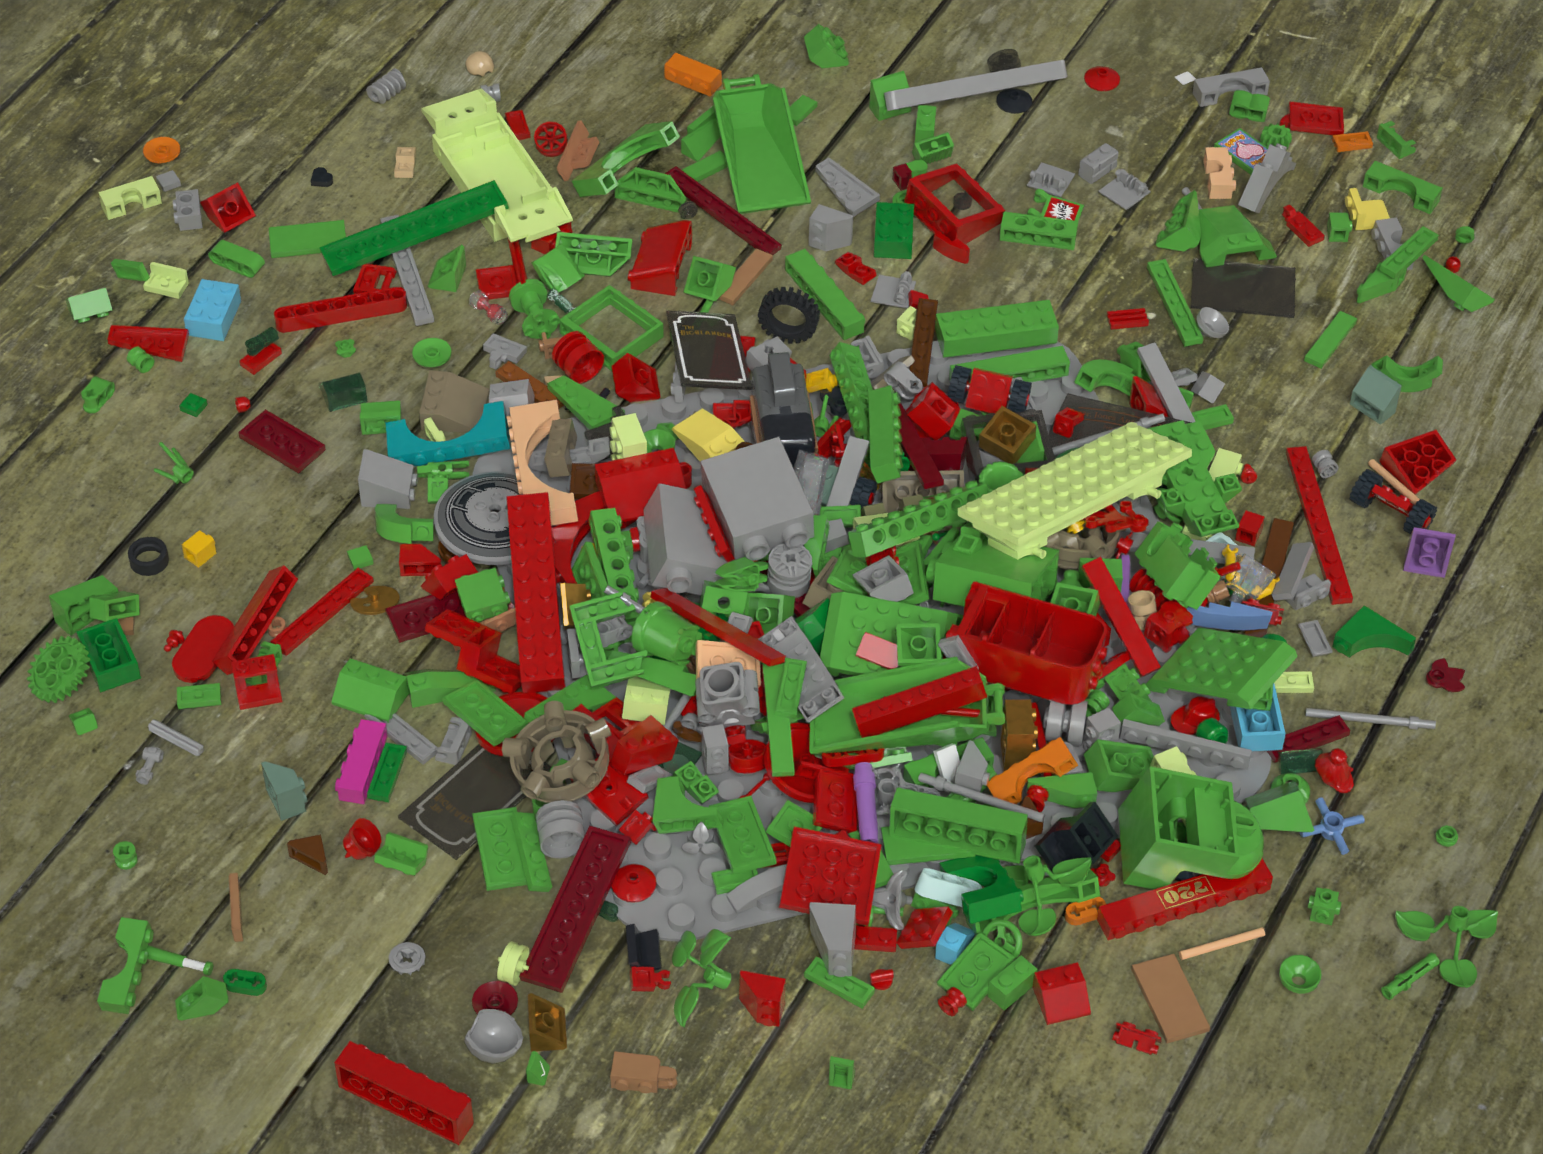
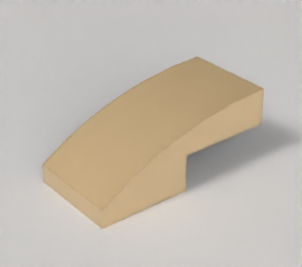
M397 147L394 169L395 178H413L416 147Z

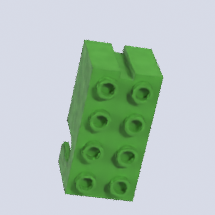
M1157 521L1134 553L1140 560L1138 563L1147 569V575L1155 580L1154 584L1163 590L1162 594L1167 599H1176L1183 607L1188 608L1190 606L1197 610L1221 578L1214 569L1218 563L1213 557H1210L1209 560L1206 559L1209 552L1205 547H1200L1201 550L1196 548L1189 558L1188 554L1191 552L1189 548L1193 541L1189 536L1180 532L1183 530V527L1175 522L1168 526Z

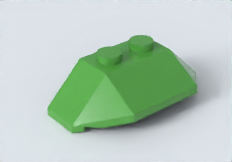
M635 167L617 180L619 185L615 187V198L686 214V197L671 175Z
M557 232L555 248L562 244L581 273L611 277L631 258L633 239Z

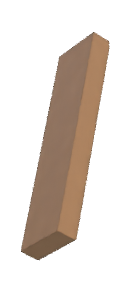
M756 248L735 272L731 287L718 299L734 305L771 263L773 255Z

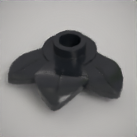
M835 386L832 392L820 391L819 395L822 402L824 401V396L828 395L827 405H829L830 412L833 415L842 417L847 413L839 386Z

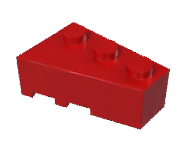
M650 715L617 741L611 763L626 775L671 761L679 739Z

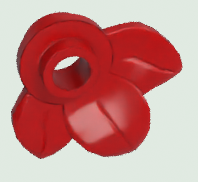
M1133 531L1125 538H1120L1116 546L1118 549L1114 554L1115 559H1119L1122 553L1128 554L1134 542L1131 539L1134 534Z

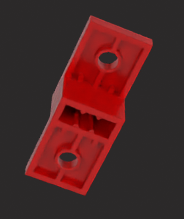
M449 609L426 623V632L436 638L444 639L454 646L461 647L457 670L464 672L467 676H473L482 680L485 684L493 685L505 693L512 694L522 686L520 665L497 655L502 633Z

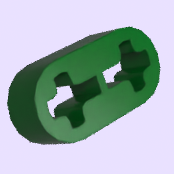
M230 969L223 975V982L226 984V989L230 992L259 996L267 989L266 978L259 972ZM234 978H238V980H235L234 983H230V981H233ZM256 982H260V984H257L256 987L252 986L256 984Z

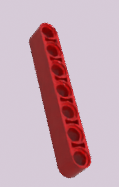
M392 287L280 307L274 311L276 329L281 333L400 313L407 309L406 291L402 287Z

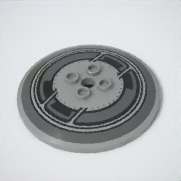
M485 472L471 475L456 482L442 494L434 510V527L439 540L449 551L459 557L467 554L471 562L478 564L504 565L512 563L506 496L523 495L519 494L517 482H521V480L517 481L516 474ZM497 509L499 512H491V510Z

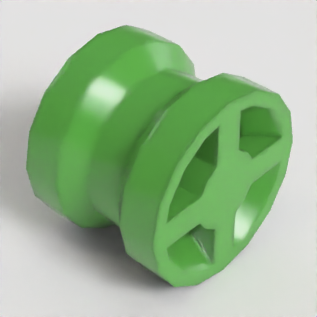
M119 842L113 848V855L118 868L127 870L137 864L138 859L135 846L131 842Z

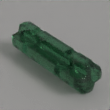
M552 288L548 292L547 298L551 301L554 300V304L565 313H569L577 308L572 307L573 304L563 295H558L559 292L556 289Z

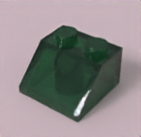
M360 372L318 383L329 412L368 402L366 386Z

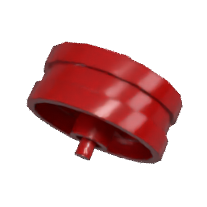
M551 121L545 122L538 126L534 133L535 145L540 154L546 157H556L564 152L568 138L561 124ZM557 130L563 133L555 136ZM545 132V136H540L541 133ZM564 138L563 143L557 141L559 139ZM538 140L545 141L542 145L538 144Z
M746 739V742L731 744L728 748L729 767L733 771L743 774L755 773L764 769V750L766 745L754 739Z

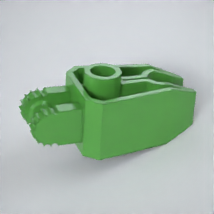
M746 557L725 563L715 571V574L724 577L715 581V584L731 591H755L759 587V583L767 581L768 576L760 574V571L768 569V563L762 561L753 562Z

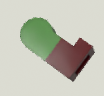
M915 160L893 167L892 180L901 191L907 189L909 179L927 173L928 165L923 160Z

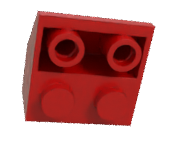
M467 554L461 557L456 555L447 561L448 564L444 566L439 564L434 567L431 573L424 577L426 580L421 585L422 589L440 600L457 591L455 579L464 575L478 573Z

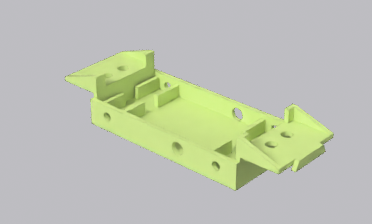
M482 88L421 108L422 113L435 130V134H432L433 152L462 193L495 180L508 202L509 209L505 210L504 205L495 207V214L480 219L494 242L507 237L510 242H514L526 237L525 241L527 243L559 232L561 230L558 226L573 221L557 187L552 188L503 117L499 112L497 113L495 99Z

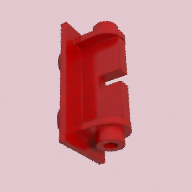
M1247 599V602L1242 601L1244 605L1271 611L1272 616L1269 625H1281L1282 617L1278 615H1283L1284 609L1280 608V605L1274 603L1261 605L1259 601Z
M1125 1021L1122 1024L1116 1023L1117 1029L1120 1030L1119 1032L1115 1031L1112 1040L1116 1041V1044L1132 1049L1135 1040L1138 1041L1137 1051L1152 1055V1053L1157 1055L1159 1046L1155 1044L1156 1042H1162L1157 1032L1150 1029H1145V1031L1138 1030L1136 1025Z

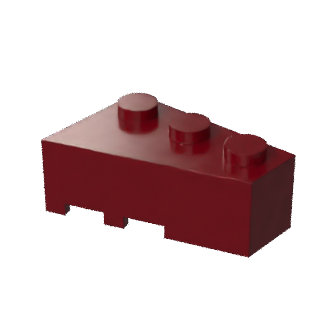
M931 437L921 438L939 471L963 470L967 437H961L960 440H950L949 437H943L942 440H932ZM911 464L908 471H914Z

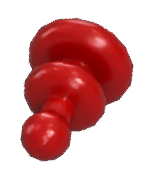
M1245 464L1240 479L1246 484L1254 483L1257 480V473L1250 464Z
M171 630L169 632L164 651L170 652L172 648H177L179 644L185 641L182 631Z

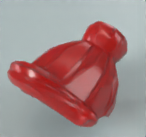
M1336 748L1317 757L1315 767L1322 781L1340 793H1349L1354 786L1351 775L1353 768L1348 766L1345 751Z

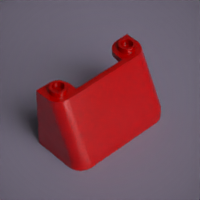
M689 220L649 227L646 231L642 232V243L633 269L629 270L628 273L631 289L671 296L676 295V280L679 279V269L685 251H690L692 247V221Z

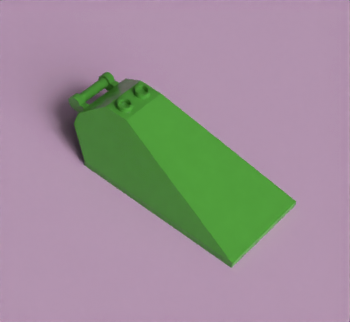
M759 74L731 80L728 78L722 79L724 90L715 91L713 104L737 211L740 214L811 204L785 88H780L772 83L761 85ZM754 84V86L731 89V87Z
M956 656L837 679L835 682L845 698L810 721L809 751L811 754L946 744L974 739L989 731V724L1002 725L1005 723V714L1003 713L1005 687L1000 683L988 685L986 676L980 673L987 698L960 707L980 709L978 717L938 714L879 735L862 738L852 708L971 667L960 661ZM994 695L993 713H989L988 696Z

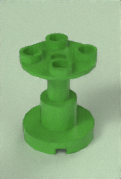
M537 279L525 280L526 283L523 284L519 282L511 289L509 300L514 310L528 315L522 324L524 335L542 340L541 333L545 332L548 339L551 333L558 327L560 318L555 311L543 309V304L548 297L544 284Z

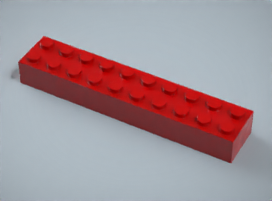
M548 492L506 496L523 694L562 690L566 685Z

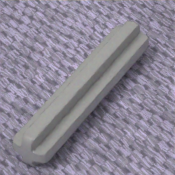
M153 719L148 725L149 731L195 756H200L204 751V746L201 743L158 720Z

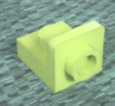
M910 306L897 319L896 333L909 340L914 338L917 309Z

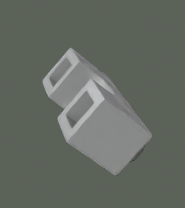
M1397 217L1375 220L1374 228L1371 230L1372 238L1376 241L1378 251L1382 253L1384 260L1403 245L1400 244L1403 229ZM1414 262L1407 268V270L1413 269Z

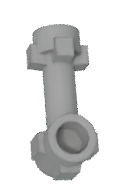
M152 746L151 748H144L142 757L146 762L141 770L136 772L137 782L146 785L149 783V780H152L154 775L151 770L155 762H162L163 750Z

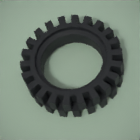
M777 287L774 288L773 292L770 290L767 295L765 294L760 305L758 322L762 324L761 328L763 330L767 329V335L773 333L772 338L781 337L783 343L785 339H788V344H792L794 339L796 344L800 343L801 339L804 342L807 341L808 337L811 338L813 333H815L820 319L818 304H814L815 300L813 298L808 300L809 294L805 293L802 296V290L800 289L795 293L793 292V287H789L788 291H786V287H781L780 291ZM778 305L795 307L804 314L806 321L797 326L784 324L775 318L772 309Z

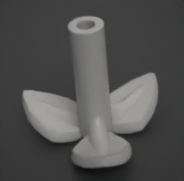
M700 822L693 832V838L696 842L687 841L682 845V849L690 854H697L700 848H702L704 854L708 855L720 851V846L717 843L706 842L709 838V833L703 822Z

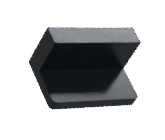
M635 924L626 925L628 962L630 967H654V971L661 969L658 930L654 929L640 933Z

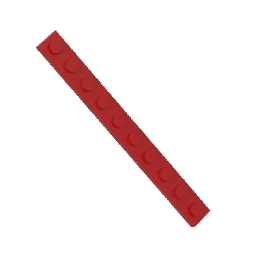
M1307 447L1287 448L1286 456L1324 581L1327 579L1331 581L1329 590L1331 604L1352 603V592Z

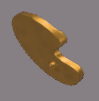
M370 586L364 589V593L368 596L367 598H352L350 605L354 611L360 614L377 615L385 613V608L397 605L400 597L398 591L394 588Z

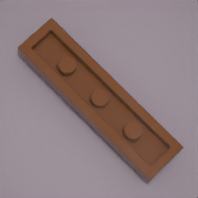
M508 361L495 371L496 377L503 382L529 379L535 395V403L557 400L558 409L564 406L548 390V386L512 362Z

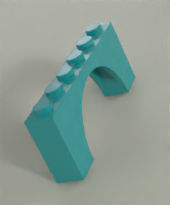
M503 401L484 404L483 413L478 423L466 434L448 441L434 442L418 438L408 429L405 419L386 422L388 457L414 465V467L427 465L429 462H443L511 449L507 412Z

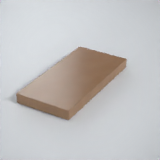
M1175 954L1132 965L1131 970L1166 1043L1210 1031V1026Z

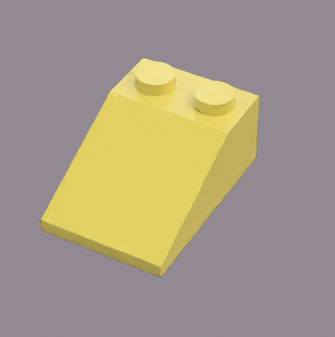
M703 408L672 428V431L699 461L734 451L738 444L745 442L730 425Z

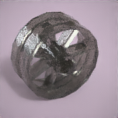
M1014 49L997 51L987 60L990 73L1021 67L1018 52Z

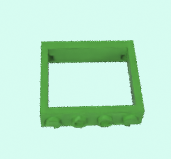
M610 285L560 319L559 323L560 334L563 336L573 331L582 332L603 353V365L611 371L612 365L626 353L636 357L664 337V326L659 319L652 316L646 309L641 308L632 299L627 298ZM608 305H612L646 330L644 334L617 353L579 326Z

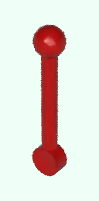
M765 773L759 783L746 795H742L739 798L751 796L766 781H770L771 779L768 774Z

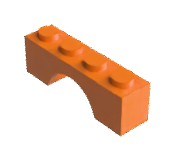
M1059 737L1048 742L1040 750L1032 752L1021 762L1011 765L1003 773L992 777L988 781L987 787L994 797L1018 804L1022 801V790L1028 778L1042 772L1053 773L1061 777L1077 767L1078 764L1062 738Z

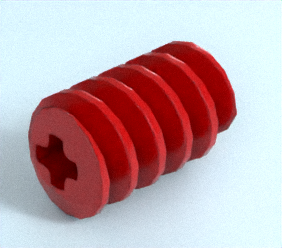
M1142 568L1132 577L1129 590L1132 593L1142 590L1152 592L1155 595L1156 610L1158 612L1160 606L1165 601L1171 600L1162 594L1163 590L1154 584L1155 580L1146 574L1147 570L1145 568Z

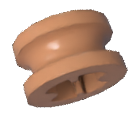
M274 617L268 627V634L274 638L286 629L285 620L281 617Z

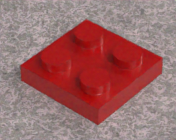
M949 906L914 909L896 942L901 949L934 947L953 911Z

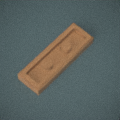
M231 873L229 875L231 927L234 941L240 942L243 941L240 882L238 873Z

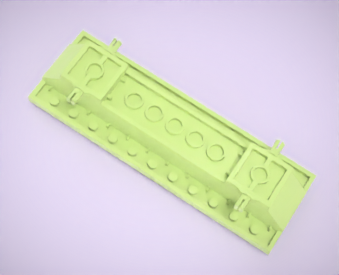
M1130 422L1046 465H1042L1040 468L1018 479L1012 480L1002 487H998L988 494L982 495L972 502H968L966 505L958 508V516L973 523V527L988 537L989 546L1017 560L1027 555H1035L1043 559L1046 556V551L1040 548L1047 545V537L1126 496L1133 500L1143 495H1151L1156 499L1160 498L1162 493L1155 488L1162 485V477L1166 470L1192 457V449L1170 440L1166 436H1161L1150 429L1139 426L1137 423Z

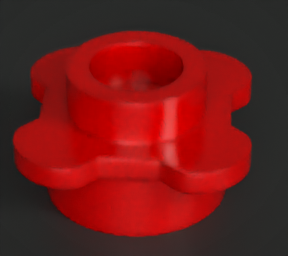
M1101 864L1100 867L1091 869L1098 876L1100 887L1109 885L1110 881H1114L1116 875L1109 870L1107 864Z

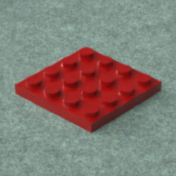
M794 826L779 908L810 914V902L856 905V924L868 926L882 844Z

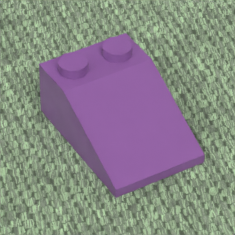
M1414 527L1408 541L1403 571L1445 578L1456 534Z

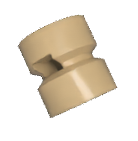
M1142 590L1134 592L1128 597V605L1139 628L1145 630L1147 618L1157 612L1155 595L1150 591Z

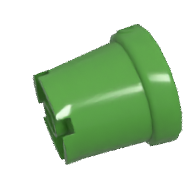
M657 601L650 603L641 611L633 626L631 640L636 652L647 650V656L655 655L683 666L691 662L688 660L691 654L696 656V641L702 640V633L698 632L697 629H700L698 626L674 613L671 607L665 603Z

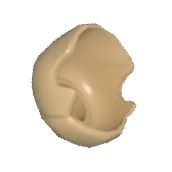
M483 51L472 53L465 63L468 73L472 75L485 76L486 72L490 71L492 73L494 70L492 58Z

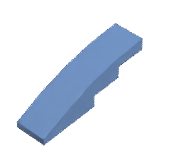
M1232 601L1230 607L1210 602L1208 608L1199 606L1197 610L1190 606L1186 608L1193 615L1192 625L1224 630L1267 629L1272 616L1271 611Z

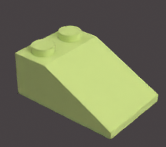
M637 676L628 679L622 719L642 722L652 715L662 725H665L671 689Z

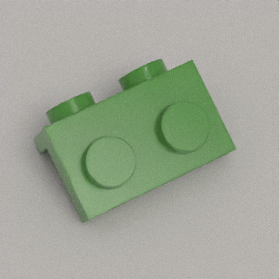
M388 832L385 845L375 854L374 862L386 868H393L402 871L404 874L415 876L426 864L428 845Z

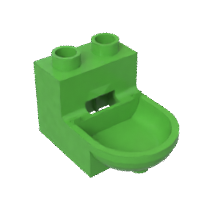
M1150 766L1118 808L1123 884L1157 889L1170 885L1182 871L1227 879L1241 878L1251 873L1262 859L1264 850L1262 829L1255 816L1245 806L1234 801L1232 782ZM1178 818L1185 819L1187 843L1178 842L1175 836L1173 822Z

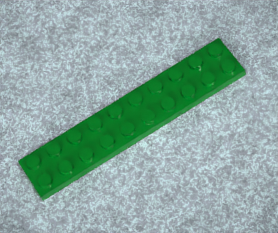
M493 180L319 247L332 276H336L495 214V207L504 205L506 210L509 209V206L497 183Z

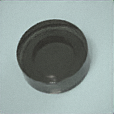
M964 192L957 193L954 196L953 205L959 210L969 209L972 205V197Z
M685 202L679 207L678 212L682 219H690L697 214L698 209L694 202Z

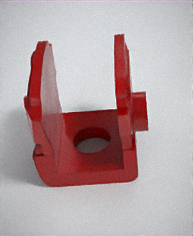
M1172 600L1165 601L1160 606L1158 612L1151 614L1147 618L1144 637L1159 646L1162 651L1168 653L1173 645L1177 643L1182 644L1188 639L1190 632L1185 627L1193 624V615L1180 604Z

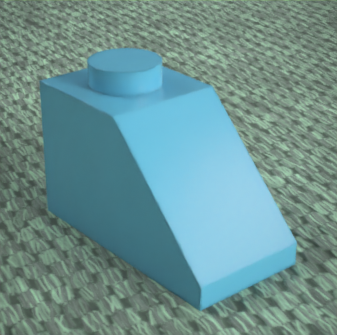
M957 923L946 926L936 944L935 958L952 965L970 944L975 933L971 929Z

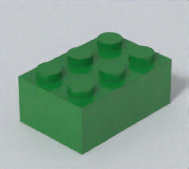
M877 202L874 243L875 258L912 259L914 204Z
M117 618L76 632L78 641L85 645V649L89 652L87 657L90 658V661L87 664L90 666L89 669L100 693L141 679L138 662Z

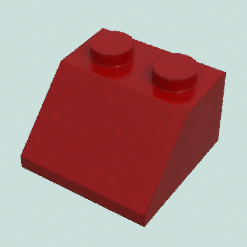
M238 182L200 202L209 220L223 233L256 216Z
M626 353L612 365L615 392L620 398H624L629 402L657 400L661 397L655 368L629 353Z
M1134 376L1129 401L1134 415L1140 418H1150L1163 414L1165 421L1158 424L1165 425L1166 419H1168V412L1163 407L1154 386L1138 376Z
M931 382L911 405L907 415L913 423L924 430L927 436L933 440H938L953 427L961 408Z
M1078 962L1034 972L1032 988L1047 1025L1091 1015L1086 981Z
M740 970L739 999L757 1023L765 1026L779 1027L785 1006L786 979Z

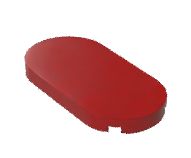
M212 615L202 618L195 624L172 660L173 671L179 680L195 683L197 680H205L212 675L217 667L212 661L234 628L233 623L228 618Z

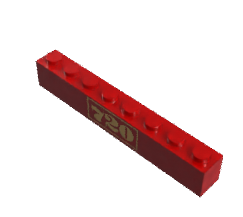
M1262 858L1251 873L1241 878L1227 879L1202 874L1099 906L1097 921L1107 940L1120 939L1133 932H1142L1149 927L1161 926L1166 922L1175 919L1180 920L1194 913H1203L1207 909L1216 906L1222 907L1232 901L1244 900L1248 896L1263 894L1271 889L1273 876Z

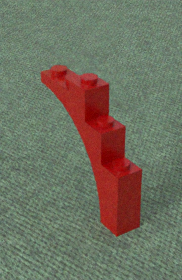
M599 491L575 501L578 521L560 524L552 528L556 580L559 585L561 583L577 584L572 573L571 563L578 545L591 531L589 525L590 512L605 509Z

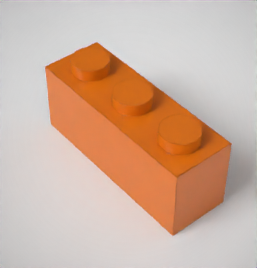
M675 53L664 65L665 79L711 97L722 85L721 70Z

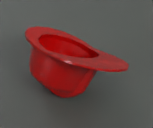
M1197 696L1191 699L1188 704L1178 708L1171 716L1173 728L1177 732L1193 735L1196 734L1198 725L1205 719L1215 718L1219 721L1220 713L1215 706L1214 698L1209 699L1204 696Z
M359 818L343 838V846L347 851L345 858L352 857L356 860H362L366 857H372L380 847L382 842L380 832L370 820Z

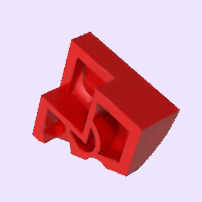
M733 400V403H713V415L730 425L733 429L752 421L750 400Z

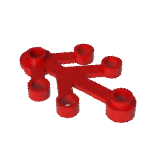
M1130 501L1120 502V512L1125 513L1127 516H1122L1111 504L1103 508L1107 512L1097 511L1089 515V517L1087 516L1082 519L1085 520L1087 528L1094 529L1105 525V531L1110 533L1130 528L1133 532H1143L1149 525V520L1146 517L1136 514L1132 510V502Z

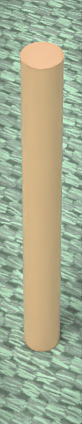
M1374 459L1369 461L1368 465L1403 496L1410 499L1412 504L1416 505V502L1420 499Z
M1261 927L1179 951V957L1181 960L1263 937L1265 936V931Z

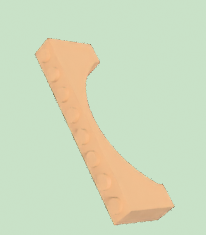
M557 400L509 407L510 416H507L508 428H512L509 429L510 440H515V442H511L512 453L517 454L513 455L515 467H519L515 469L517 481L521 480V482H517L519 494L548 492L552 525L578 521L574 494L562 492L546 485L528 467L532 452L541 440L550 433L552 420L560 419Z

